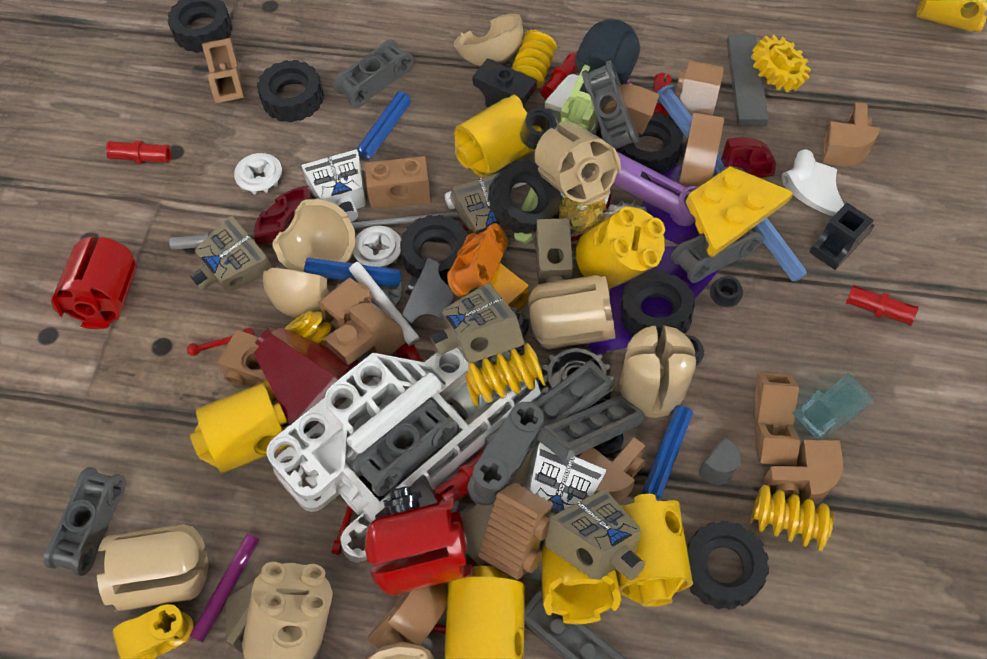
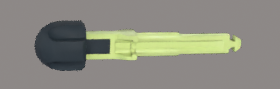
M606 19L598 22L586 33L574 60L577 68L581 73L585 70L590 72L606 65V61L611 60L619 77L620 85L626 84L639 57V39L632 26L622 20ZM580 73L570 96L561 109V121L559 124H578L592 133L597 121V115ZM530 188L520 209L522 211H532L538 204V197L532 188ZM514 233L515 240L526 244L533 240V235L530 233Z

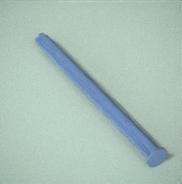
M667 85L657 92L659 94L657 103L663 105L686 138H688L692 116L675 95V87ZM719 152L714 168V176L728 168L724 167ZM768 218L753 227L755 232H759L764 237L763 243L791 281L796 282L807 274L806 269Z

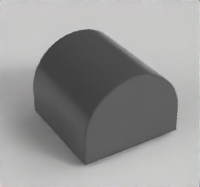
M722 439L704 460L699 476L714 485H722L729 482L741 461L738 447L729 439Z

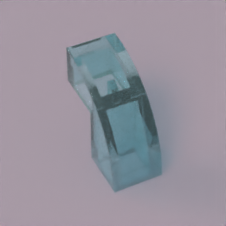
M847 373L826 393L823 394L820 390L816 391L792 414L817 440H822L848 424L875 401L874 397Z

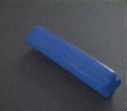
M399 91L395 94L358 145L359 157L366 160L372 158L411 103L410 96L407 93Z
M306 258L304 272L342 281L351 278L359 283L349 271L353 263ZM362 265L377 285L399 287L401 281L400 270Z
M683 405L675 407L643 488L642 494H654L657 501L661 499L693 415V411Z

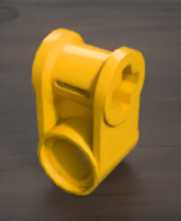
M164 604L137 618L122 622L113 629L112 633L120 659H156L187 643L191 639L189 635L195 626L191 616L181 612L174 605Z

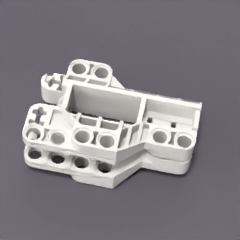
M458 348L440 356L435 353L426 362L372 353L331 385L324 399L277 435L268 445L267 457L278 481L306 511H319L340 494L348 506L356 514L360 515L346 527L341 536V545L346 558L352 562L359 563L367 559L365 550L361 551L359 548L352 550L351 539L355 536L359 540L364 538L372 521L378 517L390 515L389 507H384L383 500L390 498V495L388 494L379 502L352 470L353 461L358 454L349 447L346 441L347 437L423 376L433 373L441 382L442 387L429 399L437 404L438 411L447 419L453 418L458 423V430L449 443L396 488L411 485L413 492L421 491L420 507L437 503L432 490L455 476L458 468L468 464L486 447L485 438L501 427L512 408L517 403H533L540 398L541 392L537 381L535 380L534 390H529L525 383L521 382L520 394H515L510 386H508L507 397L504 399L494 390L493 401L487 403L483 396L480 395L479 406L475 407L465 378V372H468V362ZM508 351L502 352L506 360L510 359ZM496 355L487 357L492 364L496 363ZM482 359L474 362L478 368H482ZM367 376H377L373 377L366 385L362 383V380ZM347 398L338 408L333 406L336 400ZM319 421L317 425L304 434V428L309 422ZM284 444L290 445L276 459L274 458L275 450L279 446ZM287 459H292L288 463H283ZM300 465V470L297 473L294 469ZM294 470L290 476L287 474V472ZM306 474H307L308 477H306L305 479H306V482H307V484H308L309 486H305V487L303 488V486H302V483H303L302 480H303V478H304V477L306 476ZM459 501L454 503V508L451 509V512L458 511Z

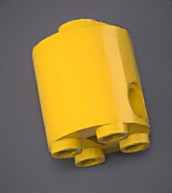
M919 0L916 17L919 19L969 32H981L986 22L987 16L984 14L987 10V0Z
M512 95L509 98L502 99L457 125L454 130L455 153L458 161L464 168H470L480 178L498 173L507 165L535 150L524 145L520 138L521 127L527 112L523 108V104L518 96ZM532 126L533 129L541 132V128L539 126Z
M628 206L621 208L580 237L576 246V262L580 272L584 277L605 275L608 289L657 266L665 250L663 235L665 226L663 222L658 218H653L652 215L642 209Z
M268 381L196 409L199 423L194 433L190 434V438L200 460L217 467L221 474H225L267 456L269 443L289 427V425L282 427V424L287 423V419L280 403L273 404L272 401L276 400V397ZM284 444L279 446L275 453L288 448L290 445Z
M654 494L637 495L633 498L634 503L620 506L640 527L641 535L635 554L645 561V566L642 572L631 581L615 569L620 593L622 596L642 606L657 607L667 605L673 602L672 597L675 593L688 589L693 585L680 505L675 500L657 501Z
M475 566L472 568V576L448 582L444 659H524V583L511 578L493 566Z

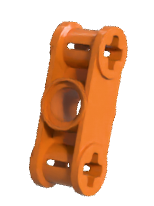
M493 223L488 226L486 231L479 234L471 233L466 237L447 275L449 286L456 296H466L470 290L476 287H482L487 283L491 284L492 278L499 268V262L508 246L506 234L500 225Z

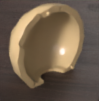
M519 14L501 15L490 20V30L482 37L473 35L471 31L464 34L460 32V36L454 41V47L464 60L474 66H482L487 58L499 64H504L515 55L521 45L523 26Z
M323 199L304 200L295 210L294 218L289 227L284 232H279L274 239L273 248L278 260L288 270L304 272L306 258L348 263L355 249V230L349 215L338 205Z
M270 268L268 271L263 272L264 291L270 302L280 312L295 319L308 311L321 312L319 301L340 285L328 286L327 278L301 271Z

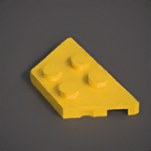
M729 166L691 192L685 202L690 214L695 217V225L699 234H705L709 243L707 252L713 258L788 203L794 193Z

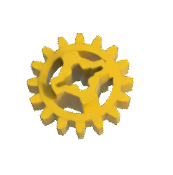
M772 35L770 38L765 36L752 49L754 53L751 55V59L756 61L753 67L759 69L761 72L758 75L760 77L765 76L767 84L775 85L777 90L784 87L786 92H790L792 89L797 91L810 77L808 73L811 71V68L806 66L809 62L808 59L803 58L801 55L803 53L802 50L796 51L794 49L795 44L786 41L784 37L778 40L775 35Z

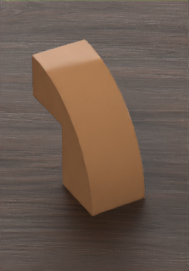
M226 38L203 43L202 47L210 72L207 76L215 103L244 98L232 39Z
M693 112L684 161L678 181L679 184L685 187H700L712 179L724 117Z
M757 372L754 412L755 439L759 461L762 464L797 466L801 440L793 424L799 385L792 374Z

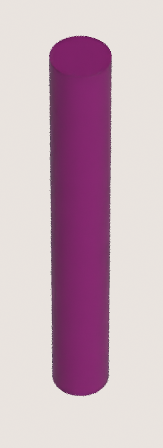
M248 533L244 537L189 635L191 638L202 643L204 642L259 542L257 537Z

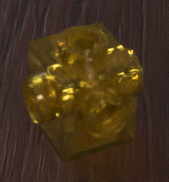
M562 195L563 205L558 206L561 219L570 218V227L574 237L586 233L605 219L602 212L607 210L604 199L585 205L583 202H576ZM583 206V207H585L586 209H585V210H581V209H579L578 207Z

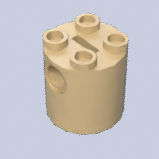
M269 562L262 567L261 573L255 578L251 591L242 642L245 659H318L333 596L330 583L325 578V570L317 564L301 565L296 563L281 564Z

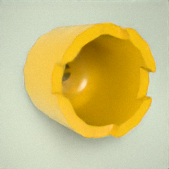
M546 541L543 543L540 561L543 605L548 615H552V613L563 616V623L587 624L600 621V613L609 608H612L613 611L618 609L622 599L615 570L599 580L592 579L545 546Z

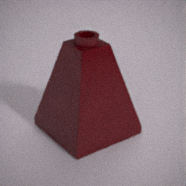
M282 327L275 331L267 328L255 341V344L259 347L254 352V355L278 403H280L289 425L324 399L331 385L360 363L358 360H355L350 365H347L326 346Z

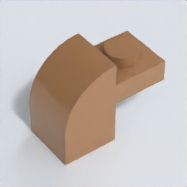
M620 85L638 133L643 134L653 115L659 94L636 85ZM617 101L607 103L604 113L610 114L614 112L617 108Z
M855 102L847 123H830L823 139L822 164L853 166L867 158L880 131L878 127H871L872 117L868 116V104Z
M361 303L350 308L348 311L351 319L324 338L327 348L347 365H350L366 352L389 356L405 344L401 326L372 303Z
M634 437L613 462L595 448L582 452L578 457L579 459L606 469L605 475L594 494L605 489L617 502L629 496L635 482L633 477L645 463L642 459L645 445Z
M803 440L799 448L797 467L771 466L763 478L764 485L770 487V493H775L779 489L783 490L785 497L800 493L802 503L806 499L813 500L814 505L821 502L839 482L843 473L844 465L840 440Z
M442 583L399 594L394 607L374 627L367 640L378 649L382 646L399 642L420 645L432 631L447 606L448 585Z

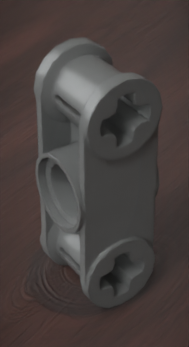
M386 40L377 49L364 56L349 69L341 72L334 81V90L338 94H344L353 107H361L400 76L405 75L411 69L414 58L410 53L399 49L398 44L394 40Z
M608 60L606 65L593 71H582V78L591 97L601 127L603 140L615 148V150L631 143L639 144V136L625 103L619 77L613 62ZM610 101H617L616 110L610 114H605L606 104Z
M751 229L712 258L707 252L709 243L705 234H702L680 244L673 251L671 261L675 265H680L687 272V278L690 282L696 283L730 263L754 253L761 246L764 237L759 232L755 233Z
M428 399L365 451L358 454L353 461L352 470L358 476H364L372 484V491L377 496L386 495L440 447L446 445L456 434L458 423L453 418L447 419L438 411L437 404L433 400ZM404 445H411L407 449H400Z
M531 402L517 403L501 427L492 435L474 467L473 475L467 486L468 494L475 503L480 505L493 504L498 492L506 488L511 478L517 474L544 421L543 412L536 404Z
M87 467L80 473L75 490L63 512L55 534L46 547L44 553V565L46 567L55 569L59 566L71 569L78 576H84L91 570L97 550L108 529L116 506L124 494L126 479L123 475L114 474L109 476L101 474L92 467ZM91 514L89 522L81 527L83 519Z

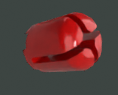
M92 236L77 242L70 253L52 296L51 303L53 309L60 317L66 313L70 317L82 321L80 327L95 330L109 328L110 323L120 317L137 270L131 251L125 245L112 238L100 237L98 239Z
M454 498L378 517L370 523L365 537V553L367 562L374 564V567L370 569L373 581L383 593L395 596L472 576V565H466L464 553L467 552V539L460 512H451V509L454 508Z

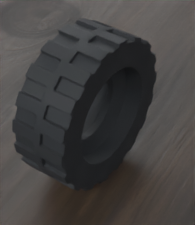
M179 0L177 4L171 7V11L168 12L169 19L167 21L174 40L179 47H183L186 51H194V53L203 52V43L230 38L231 31H233L228 9L225 3L220 0ZM199 18L213 19L209 25L202 28L192 29L187 27L192 21Z
M284 60L283 62L272 64L273 66L265 69L264 73L260 75L259 82H257L258 94L264 111L273 119L276 118L281 122L302 121L306 117H311L315 111L319 110L320 104L323 103L324 95L318 72L316 73L313 66H309L304 61ZM300 84L305 88L303 93L292 98H280L277 96V91L286 85Z
M653 112L644 133H638V136L658 138L663 141V148L659 151L649 152L640 150L635 147L634 143L616 149V152L658 173L664 174L667 170H671L679 161L683 143V132L680 131V128L671 117Z
M517 160L507 165L494 177L488 189L490 190L488 194L489 208L494 213V218L497 222L503 224L504 228L513 230L514 233L522 232L529 234L532 231L535 232L537 220L553 219L559 211L558 206L561 205L559 195L561 192L541 177L538 171L539 166L531 162V160ZM526 183L535 191L538 197V204L534 210L522 211L513 203L511 189L515 184Z
M427 215L425 218H419L413 224L408 225L407 230L401 236L400 249L403 265L408 274L410 273L411 276L419 278L427 261L420 254L422 244L432 239L445 240L451 246V252L446 259L438 262H440L439 275L448 284V272L452 268L458 256L457 253L463 246L468 233L463 229V225L460 222L457 223L451 217Z
M656 271L647 274L642 273L637 278H632L623 289L620 310L623 326L632 336L646 327L656 326L658 343L663 326L673 327L682 333H686L692 323L695 306L694 293L692 289H689L688 284L680 280L676 275L672 276L667 272L656 273ZM647 298H663L672 303L673 312L670 316L664 318L650 317L642 312L641 303Z
M729 521L711 522L706 527L698 529L695 535L691 537L687 544L693 580L690 592L700 598V602L705 605L710 604L716 609L728 608V610H732L737 606L741 605L742 607L748 604L763 588L767 581L765 578L769 574L770 566L767 565L769 558L767 552L765 553L763 549V543L754 536L755 533L750 529L747 530L741 524H732ZM725 547L739 555L743 563V572L738 580L732 583H722L710 575L706 566V560L712 550Z

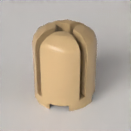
M578 124L557 125L558 131L550 128L542 135L535 150V163L539 166L538 171L541 177L566 197L576 202H583L585 205L599 202L611 193L609 188L614 183L617 172L621 173L620 158L615 148Z
M593 275L542 283L532 290L528 298L530 322L534 339L541 347L555 349L615 339L610 296L605 275Z
M651 326L634 334L628 343L619 389L621 396L642 411L645 416L652 418L668 416L685 399L696 368V359L694 357L696 352L689 338L676 328L663 326L658 343L656 326Z
M180 524L106 536L98 551L106 550L104 560L105 573L97 574L99 593L104 605H114L116 608L114 612L190 601L198 596L206 582L209 568L207 553L204 551L205 544L201 535L194 527Z

